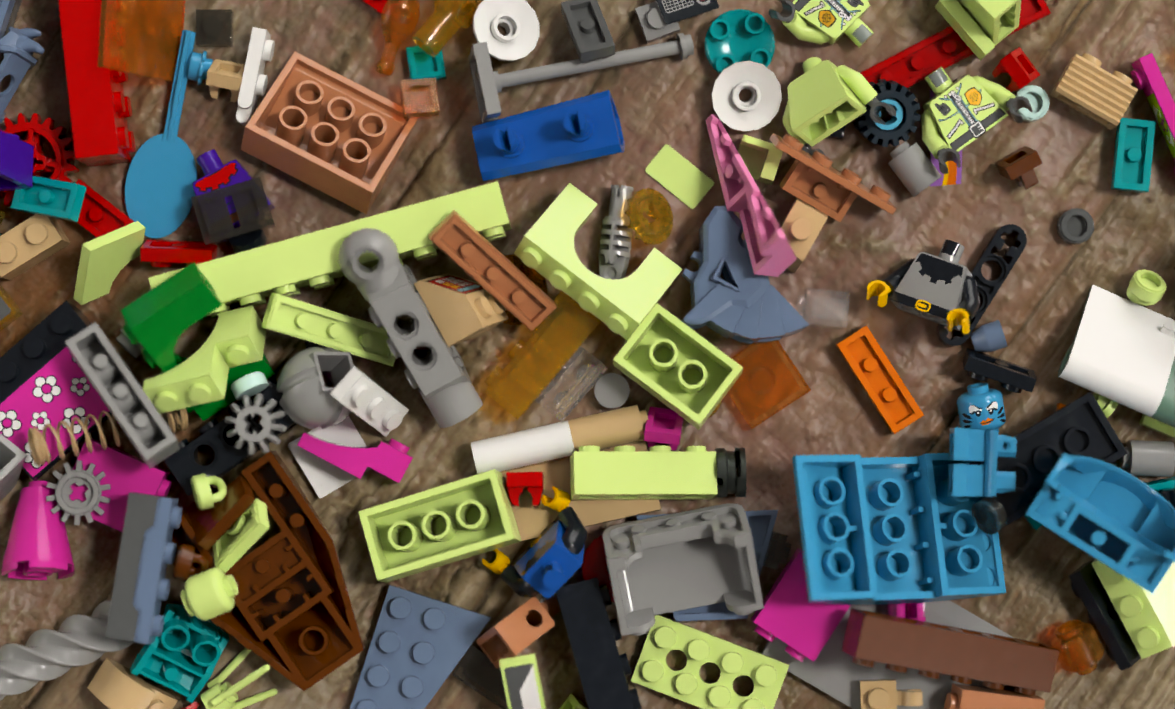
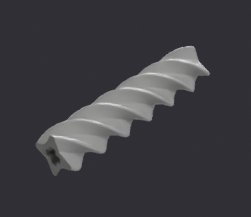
M111 600L100 603L94 609L91 616L77 614L67 617L58 631L50 629L35 631L29 637L25 646L15 643L1 646L0 701L6 695H17L30 690L39 681L56 679L68 672L71 667L84 666L95 662L105 652L120 651L134 643L105 637Z

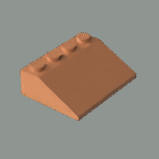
M294 51L245 126L241 150L367 214L389 177L420 115Z

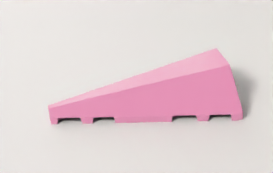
M711 114L705 121L727 211L739 212L753 273L755 275L778 277L797 258L721 120L716 114Z

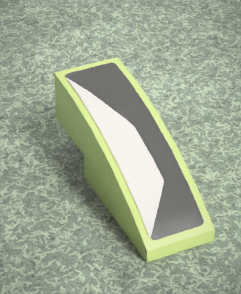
M535 653L500 659L499 663L508 709H546Z

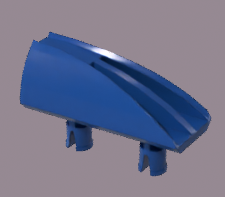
M609 90L472 126V134L483 181L609 156L625 151V141L619 114Z

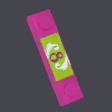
M1150 53L1132 63L1134 70L1131 71V75L1136 87L1139 90L1143 89L1175 161V103L1155 58Z

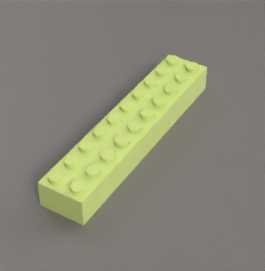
M498 181L196 264L211 283L222 303L220 307L206 316L216 318L219 316V313L230 311L231 307L237 305L245 307L253 305V307L266 304L265 298L269 297L271 292L286 297H293L301 294L299 288L310 285V287H314V290L334 285V278L345 276L339 264V250L344 240L353 232L364 228L378 229L386 233L395 242L402 265V260L414 257L417 261H422L438 256L436 250L440 248L429 239V234L453 210L489 242L506 237L505 231L511 230ZM372 252L362 253L358 258L359 262L365 267H373L379 261L378 257ZM182 269L149 277L151 290Z

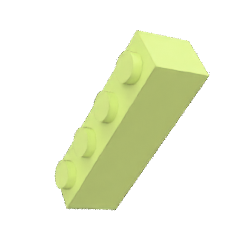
M588 445L578 447L579 451H573L570 456V500L713 499L718 494L716 451H706V446H687L685 451H671L670 446H652L650 451H636L635 446L625 445L614 447V451H600L599 446Z

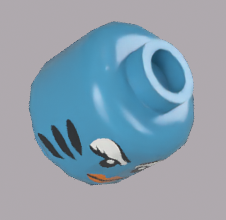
M988 383L968 385L967 392H964L957 398L961 428L999 432V427L1005 424L1006 415L1003 395L999 390L989 388Z

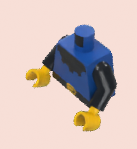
M552 486L555 492L554 499L542 495L541 500L543 505L559 512L557 518L513 562V565H510L509 557L498 549L493 550L496 552V558L492 563L482 558L483 565L495 574H501V578L521 597H535L541 594L546 599L551 598L583 564L584 546L587 540L586 528L574 509L568 507L570 495Z

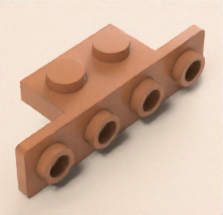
M775 133L771 135L770 140L776 148L795 158L792 166L779 184L784 191L838 222L842 221L858 195L892 215L897 208L889 201L891 195L882 188L873 184L872 188L869 189L860 183L862 178L847 168H844L842 172L831 166L833 161L818 151L811 155L802 150L804 144L787 133L783 138Z

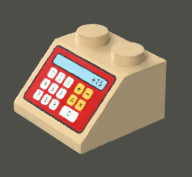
M445 273L414 283L448 347L474 339L509 319L505 312L506 308L477 282Z

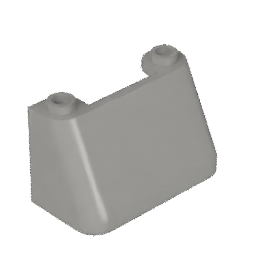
M734 503L721 504L613 525L603 532L605 552L622 636L629 634L638 636L647 633L655 624L654 615L725 602L726 608L737 615H748L755 610L764 609L752 533L742 505Z

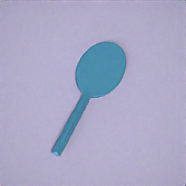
M182 30L164 133L151 137L138 149L131 161L126 176L125 205L128 216L133 221H139L146 227L144 236L149 238H163L175 232L187 218L195 200V192L192 183L197 180L195 159L189 146L177 136L187 87L189 64L196 38V32Z

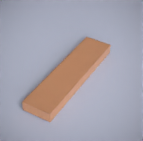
M455 210L429 234V239L531 332L557 308L556 303Z

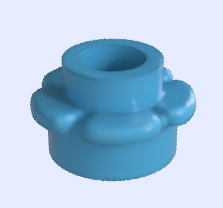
M203 51V54L192 52L187 79L197 81V85H201L203 79L206 80L207 71L213 63V59L207 58V51Z

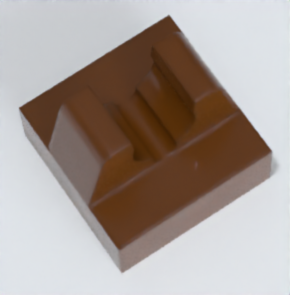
M1027 146L1020 148L995 163L1001 176L1011 181L1015 179L1020 187L1024 186L1026 190L1039 183L1033 168L1041 165L1042 161L1037 151Z

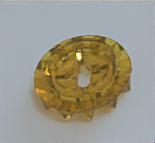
M645 188L636 191L635 195L627 200L629 209L624 212L631 222L627 228L634 229L635 240H643L645 245L664 242L669 237L673 227V215L668 201L660 192L654 189ZM646 212L651 219L656 221L649 223L648 219L644 218L643 213Z

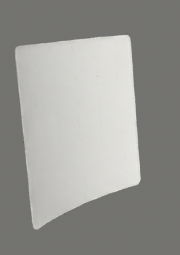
M349 416L342 422L326 429H322L319 426L308 432L317 438L332 443L352 447H367ZM301 437L288 444L289 449L319 498H323L356 478V476L297 446Z

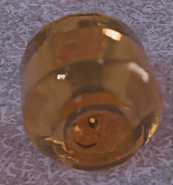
M1078 619L1069 620L1059 625L1051 640L1052 648L1059 650L1058 661L1061 668L1069 673L1086 675L1095 671L1104 655L1103 646L1094 627Z

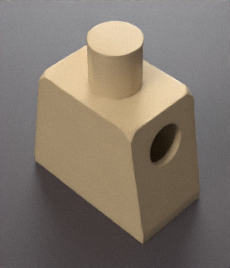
M798 198L794 201L780 226L797 258L787 268L793 273L797 271L806 258L828 218V215Z

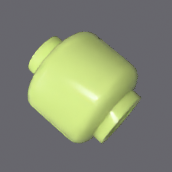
M214 567L189 577L186 580L185 589L181 591V598L190 616H196L200 620L206 621L231 611L235 604V596L238 595L239 590L231 574L226 576L221 569Z

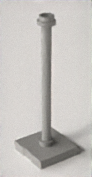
M678 33L674 41L617 51L615 55L581 63L580 59L499 74L498 71H493L487 42L472 44L468 60L483 124L498 120V116L501 114L498 93L502 92L501 88L679 54L681 60H684L688 56L694 55V45L690 34Z

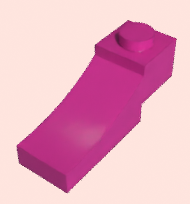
M304 432L297 445L359 479L362 478L367 467L400 483L413 458L407 454L410 447L393 438L390 439L389 443L381 441L378 447H352L332 443Z

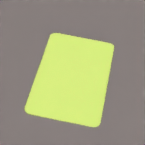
M668 144L662 147L645 169L647 174L691 209H694L714 185L712 179Z

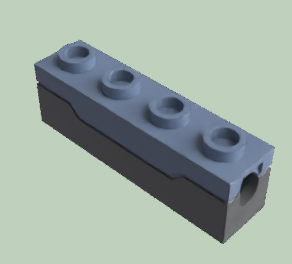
M129 492L105 633L106 638L151 644L155 642L156 637H161L164 626V615H159L162 600L167 601L170 591V579H165L168 564H173L176 555V543H171L174 528L179 529L182 519V507H177L179 499Z

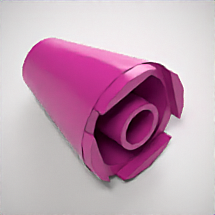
M48 481L28 482V487L21 489L1 565L2 576L8 574V578L42 581L47 580V576L53 573H58V579L74 575L75 566L65 522L61 521L63 517L62 509L53 514L51 509L58 504L56 500L48 502L46 500V496L55 495V489L46 487Z

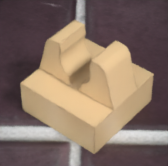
M215 59L208 69L206 85H209L211 97L217 99L221 88L231 91V102H237L245 65Z

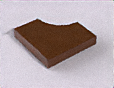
M239 475L232 483L227 485L225 498L215 502L213 508L201 511L197 508L195 501L187 508L195 531L197 544L205 550L210 549L255 501L251 486L246 479ZM210 485L212 494L217 493L218 488Z

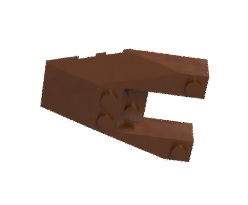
M270 451L241 472L259 499L266 503L268 512L282 531L236 562L225 573L226 576L231 574L234 577L239 593L235 596L233 609L211 618V621L236 638L247 649L260 656L268 665L300 689L306 691L363 651L364 646L333 539L278 453ZM188 512L182 513L179 529L174 528L171 543H176V555L173 565H175L180 545L186 544L194 546V553L203 555L208 560V569L214 568L213 547L205 550L197 544L195 531ZM191 563V567L198 568L200 566L198 563Z

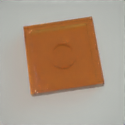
M778 340L753 343L731 358L743 367V371L727 394L751 430L811 391Z

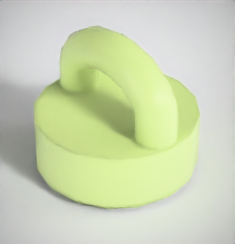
M1138 270L1129 282L1126 295L1130 301L1136 304L1150 306L1161 300L1167 285L1164 279L1157 273L1150 270Z
M205 473L194 475L190 478L192 493L199 510L203 511L213 508L215 502L225 498L227 486L221 478L217 476L207 477ZM210 485L217 486L218 492L212 494Z

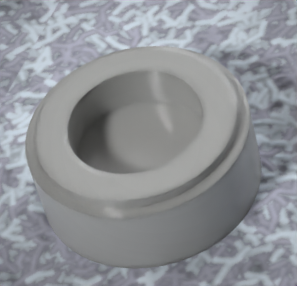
M608 373L601 376L594 388L595 398L598 403L609 409L622 406L627 401L630 393L627 380L616 373Z

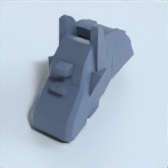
M726 205L715 206L699 229V252L694 251L690 257L691 260H695L698 263L699 269L696 272H692L685 268L681 275L691 284V311L684 317L682 322L693 330L706 325L726 338L730 337L740 343L750 345L752 343L778 341L780 338L789 337L804 330L809 325L808 322L774 286L770 285L768 276L755 275L753 273L746 240L741 238L743 233L741 220L734 212L727 211Z

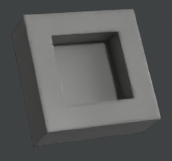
M656 1L635 8L646 43L680 32L678 22L669 25L665 23Z

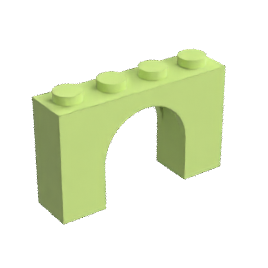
M569 183L525 234L513 254L519 257L526 266L533 268L549 280L556 289L562 290L570 296L582 309L600 319L612 332L619 334L628 341L651 309L672 285L682 271V268L654 247L638 269L626 278L606 279L589 271L581 263L575 252L574 236L587 222L598 204Z

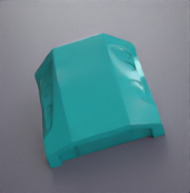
M167 603L163 614L164 626L161 637H156L154 643L143 646L135 658L130 671L133 675L138 676V674H141L186 697V701L193 703L212 676L215 666L229 642V636L223 629L215 625L211 619L206 621L200 620L196 616H190L183 605Z

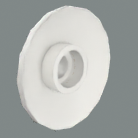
M483 0L477 6L473 15V33L477 43L487 42L489 55L501 61L513 62L525 58L535 48L540 37L538 18L534 9L526 0ZM497 26L505 28L506 36L498 31Z
M753 61L735 62L723 69L716 78L711 93L713 109L719 119L730 128L743 132L758 130L769 124L778 113L782 101L781 85L775 74L763 64ZM746 88L750 89L752 93L751 98L748 101H741L739 98L740 91Z

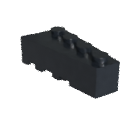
M595 577L561 587L556 594L588 708L642 709L637 689L629 690L626 676L632 674L627 654L619 655L616 641L622 639L617 619L609 620L606 606L612 605L607 585L599 586L598 579Z

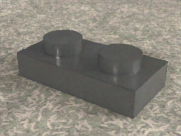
M569 0L561 2V13L581 63L615 55V44L597 0Z

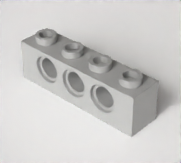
M96 322L65 341L70 354L149 469L180 449L176 437Z

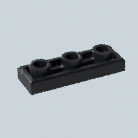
M1094 560L1080 566L1069 576L1074 594L1082 600L1089 612L1088 617L1091 625L1101 634L1106 644V652L1109 658L1115 661L1122 671L1132 667L1141 657L1091 564Z

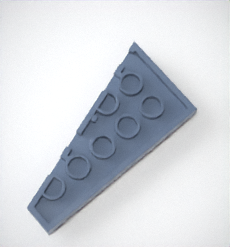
M390 584L350 709H425L491 617Z

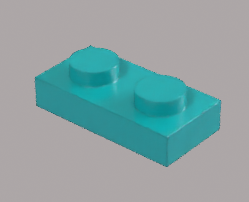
M1122 118L1116 131L1111 189L1141 193L1149 192L1156 121Z
M33 176L32 188L15 190L11 204L12 209L78 222L87 187L76 183Z

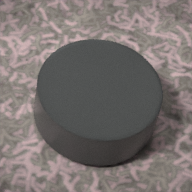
M1073 208L1064 212L1057 221L1058 235L1068 244L1076 245L1083 243L1092 236L1094 231L1092 216L1080 208Z

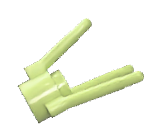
M245 647L216 678L207 683L209 689L200 695L206 709H242L276 695L278 690L273 688L235 702L239 699L237 692L269 671L270 666L268 664L263 665L233 686L228 681L222 684L252 651Z

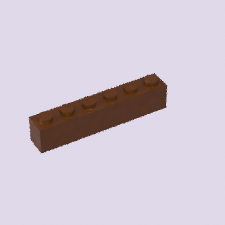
M854 608L850 609L841 651L853 657V663L866 667H874L875 662L886 664V669L900 673H907L908 668L919 669V675L939 679L940 673L951 675L950 680L963 684H971L972 679L983 681V686L997 690H1003L1004 685L1015 686L1014 691L1035 696L1036 690L1050 693L1059 650L1044 643Z

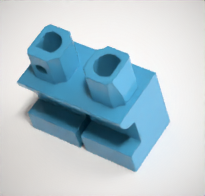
M950 428L949 461L981 462V465L949 464L948 497L996 496V493L1015 491V472L997 471V457H1016L1017 438L998 435V431Z

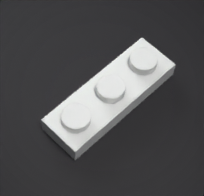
M355 366L330 393L341 404L384 436H387L392 430L396 429L409 411L400 401Z

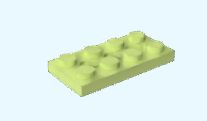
M655 615V624L648 632L631 682L702 709H774L790 664L664 616ZM681 650L685 653L687 663L682 670H673L668 666L667 655L670 651ZM711 662L719 667L720 678L718 681L707 683L701 678L700 669L703 664ZM746 675L753 680L754 690L750 695L741 696L735 692L733 683L738 676Z

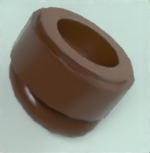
M182 544L178 550L172 576L174 579L186 581L188 576L208 570V560L203 555L194 553V546ZM195 562L198 563L200 566L198 568L191 567V563Z

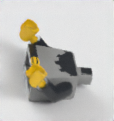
M951 240L944 241L938 257L926 252H920L916 258L908 260L882 281H871L867 286L866 300H869L872 296H878L877 306L885 307L887 298L892 296L890 300L897 309L947 326L949 332L952 331V328L960 331L962 326V333L968 334L970 332L969 322L980 307L976 281L972 278V274L967 267L958 264L965 247Z

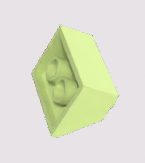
M1095 559L1091 564L1141 659L1175 646V562L1152 594Z

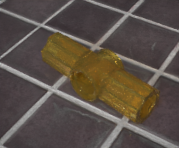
M435 0V11L412 37L413 41L428 55L435 57L460 27L469 28L473 26V15L477 6L483 0Z

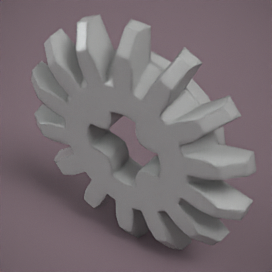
M77 460L75 470H72L68 462L64 463L63 466L66 470L64 475L57 470L52 473L59 479L57 484L47 482L46 487L55 489V495L46 496L47 502L56 500L58 505L51 509L53 514L61 509L65 512L61 521L66 523L70 515L75 516L74 525H80L81 516L85 515L88 523L93 522L91 513L93 510L99 515L104 513L98 505L99 502L110 503V498L101 496L102 491L111 489L110 484L100 485L99 483L106 474L102 471L97 476H94L93 471L96 465L93 463L89 465L87 471L83 470L82 460ZM74 483L78 486H87L88 490L85 492L87 499L84 502L79 499L71 500L70 495L73 493L71 486Z

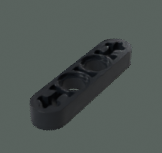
M1007 224L999 228L980 255L970 273L977 283L978 293L982 298L981 306L969 323L970 332L968 334L962 333L961 337L955 336L950 340L946 337L948 330L944 328V325L938 323L936 333L938 339L944 345L958 346L963 344L973 332L1025 249L1027 236L1019 226ZM1013 232L1016 234L1014 241L1018 243L1017 248L1014 246L1008 248L1003 255L1010 258L1007 264L1001 256L991 254L990 252L992 248L999 252L1005 243L1001 238L1002 234L1008 235ZM986 261H994L1000 267V275L994 281L985 279L981 273L982 265Z

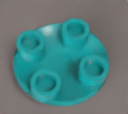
M736 9L721 14L712 22L705 37L707 59L719 74L723 69L735 62L753 61L768 67L775 51V38L771 27L762 15L749 10Z

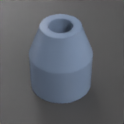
M999 320L980 326L970 335L975 351L993 352L1008 347Z

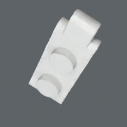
M252 28L236 112V119L243 126L247 125L254 114L259 95L264 96L267 88L268 75L263 73L266 61L271 62L275 47V41L270 40L271 35L267 29Z

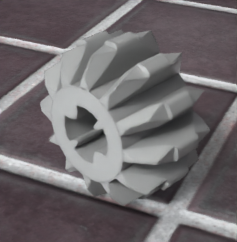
M258 393L253 406L251 398L248 395L242 396V403L245 408L243 409L239 405L232 403L230 408L238 415L236 418L225 417V423L235 424L236 427L227 431L226 436L228 438L240 436L234 445L236 449H241L248 441V454H255L257 444H259L263 453L270 452L268 439L276 445L281 443V439L273 433L275 430L281 432L287 430L286 425L276 424V420L283 418L286 414L282 410L272 414L271 411L277 405L275 399L269 400L263 407L264 395ZM259 414L262 417L260 424L264 428L261 432L254 430L251 433L249 429L252 425L248 420L251 416L258 418Z

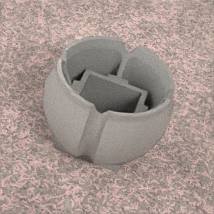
M309 347L297 352L285 363L278 378L276 390L279 393H283L279 403L293 421L309 429L319 426L322 429H326L342 422L352 413L351 410L330 394L354 367L350 352H340L330 347ZM322 374L331 381L334 387H325Z

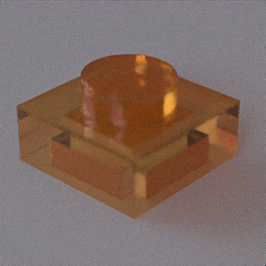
M436 78L400 81L399 89L403 118L439 115L440 107Z

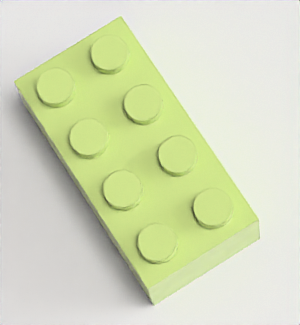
M496 469L358 511L377 581L385 583L522 541L503 474Z

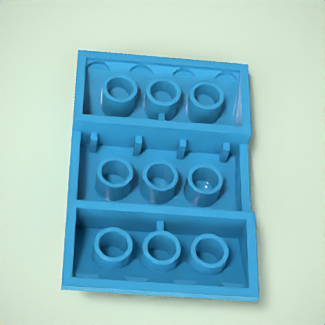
M925 453L919 457L861 458V454L795 455L792 457L809 602L842 605L903 604L967 599L1006 593L997 518L984 496L948 497V465L968 464L972 461H949V453Z

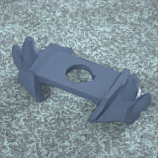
M9 27V32L0 39V53H4V59L0 64V82L6 75L11 76L8 88L0 92V123L4 120L6 114L4 111L26 72L36 65L37 60L33 57V52L39 54L45 52L39 43L32 40L42 35L41 31L37 29Z

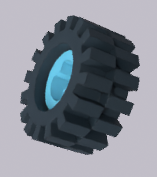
M880 79L876 84L870 82V85L878 93L876 98L880 102L892 104L896 110V116L891 117L890 121L884 122L885 125L876 123L870 117L871 107L866 104L867 112L855 119L853 123L855 128L860 131L864 138L882 147H888V144L892 146L900 145L899 140L901 139L906 142L910 138L907 134L910 131L915 133L918 128L914 126L915 121H920L921 115L917 113L920 106L914 100L916 96L908 88L892 80Z

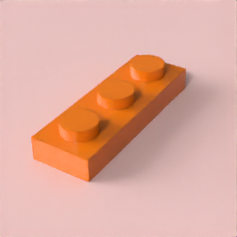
M867 325L836 344L839 352L892 434H896L924 416Z

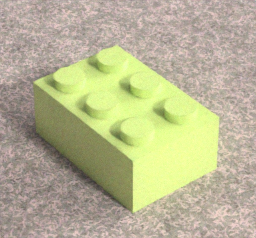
M658 303L655 304L613 359L614 367L698 430L735 384L743 371L741 365Z

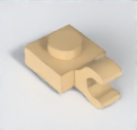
M896 679L859 680L860 709H897V706H923V693L921 689L896 690Z

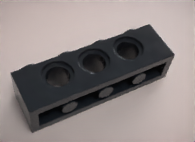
M273 378L268 381L269 386L259 392V394L264 395V405L271 399L277 401V405L273 409L275 413L284 410L279 403L283 393L277 392V381ZM242 400L236 403L241 408H245ZM231 408L228 409L230 413L228 417L236 418L238 414L233 412ZM286 414L283 418L277 419L276 424L286 425L287 430L284 432L275 430L273 434L280 437L298 423ZM252 416L249 418L248 421L252 425L249 431L251 433L254 430L261 432L264 427L261 426L257 418ZM216 418L211 420L198 430L201 436L190 443L187 439L182 440L178 443L180 449L164 460L188 496H193L190 483L192 476L205 473L207 477L217 476L220 478L252 456L247 452L248 441L241 449H236L229 442L226 432L235 424L225 423V419L221 422H218ZM257 444L256 452L261 450L259 444ZM204 445L211 446L215 452L213 462L207 466L203 465L198 459V452Z

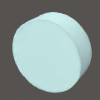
M1028 85L1015 94L1016 97L1022 96L1027 98L1033 112H1030L1027 108L1017 110L1022 116L1023 121L1034 122L1047 113L1050 101L1047 93L1041 87Z
M257 371L237 379L230 388L235 399L242 400V396L248 395L251 397L266 389L269 384L264 373Z

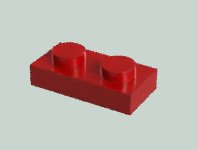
M81 179L77 180L76 184L87 187L77 223L96 238L135 222Z
M147 239L140 247V262H151L153 267H170L172 263H186L187 267L193 262L200 264L214 260L217 257V242Z

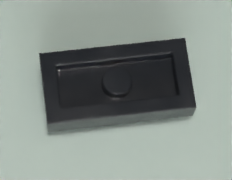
M967 348L962 360L964 370L968 371L967 374L970 377L984 382L991 378L1002 382L1001 386L1015 393H1021L1022 390L1032 392L1037 381L1034 370Z

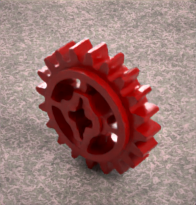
M18 113L17 124L7 117L4 118L6 129L3 132L20 137L26 135V139L23 141L34 146L33 158L43 163H35L33 165V176L41 177L52 172L53 174L50 179L74 183L68 178V173H77L79 168L70 164L71 160H75V152L68 151V148L74 144L73 139H62L66 133V128L59 126L53 130L55 120L50 117L41 124V116L37 113H33L30 122H28L27 117L23 113ZM41 136L51 143L56 159H51L44 155L42 145H40ZM15 190L0 191V197L6 194L4 205L11 207Z

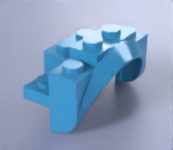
M1065 452L1026 512V515L1152 594L1175 562V508L1149 485L1107 462L1090 457L1071 455Z

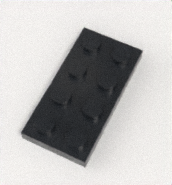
M1088 392L1014 436V438H1017L1016 457H997V471L1015 472V491L996 493V496L984 497L1002 527H1006L1026 515V512L1044 486L1045 481L1065 452L1071 455L1095 458L1109 464L1128 453L1091 392ZM972 461L968 465H981V462Z

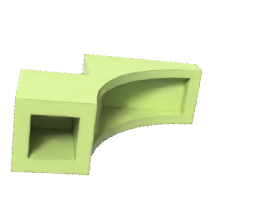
M253 305L219 313L217 323L211 335L192 356L175 368L144 380L143 391L159 414L225 399L229 368L263 360L266 328L261 327L262 321Z

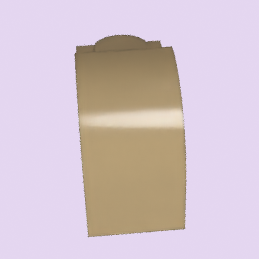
M107 657L87 687L99 701L110 709H173L178 701L172 694L146 683L139 675L131 674L130 668Z

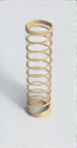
M186 408L179 409L182 423L178 410L167 412L169 428L173 434L176 428L181 432L187 430L189 423ZM103 410L98 420L92 414L86 416L85 423L81 419L74 417L71 427L61 420L57 425V430H55L53 426L47 423L43 428L42 434L36 427H30L28 430V443L35 464L40 466L44 465L45 462L48 464L51 462L46 444L47 427L52 430L57 440L59 456L61 460H64L65 454L60 441L61 424H64L71 437L74 455L78 457L79 450L74 437V423L76 420L84 430L87 449L89 453H92L93 446L88 433V419L92 417L98 427L101 446L106 450L107 443L101 423L103 414L107 415L112 424L114 440L119 447L121 440L115 424V418Z

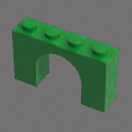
M193 262L121 309V313L126 321L122 329L133 345L140 342L144 347L141 352L152 368L158 365L162 370L159 374H163L188 359L174 353L176 342L181 334L192 324L220 307L222 303L211 283L195 262ZM263 353V360L229 368L225 399L186 408L187 411L190 413L195 410L204 421L236 400L230 387L237 379L257 371L263 372L266 379L273 376L275 373L265 354Z

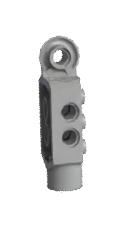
M364 228L350 234L344 240L339 250L341 270L351 282L357 285L365 301L369 300L371 306L368 309L369 314L378 328L384 326L389 337L386 342L396 359L399 357L403 358L407 368L404 370V373L413 389L420 387L418 391L440 428H447L465 420L474 414L483 405V402L471 383L455 346L448 347L414 285L417 280L406 264H401L395 242L386 233L378 229ZM365 252H372L378 257L379 261L373 267H365L359 262V256ZM405 314L411 316L412 319L402 321L397 317ZM424 345L429 347V349L425 351H419L416 349V347Z

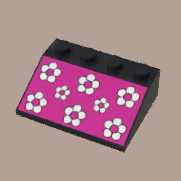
M68 301L61 304L0 357V433L27 454L22 469L34 481H37L59 462L61 458L58 452L57 440L52 430L47 427L46 444L51 462L49 464L45 462L44 465L40 466L35 464L28 443V430L30 427H36L42 434L43 428L47 423L57 430V425L61 420L71 427L74 417L81 419L85 423L88 414L94 415L97 420L103 410L112 415L65 344V341L92 325L84 313ZM134 376V378L136 379V381L138 382V384L140 385V387L143 388V385H142V384L138 381V379ZM103 414L101 423L108 419L106 414ZM92 417L88 419L89 435L98 428ZM76 420L74 423V437L78 445L85 439V434L82 426ZM61 424L60 441L64 454L67 455L72 450L71 437L65 425Z

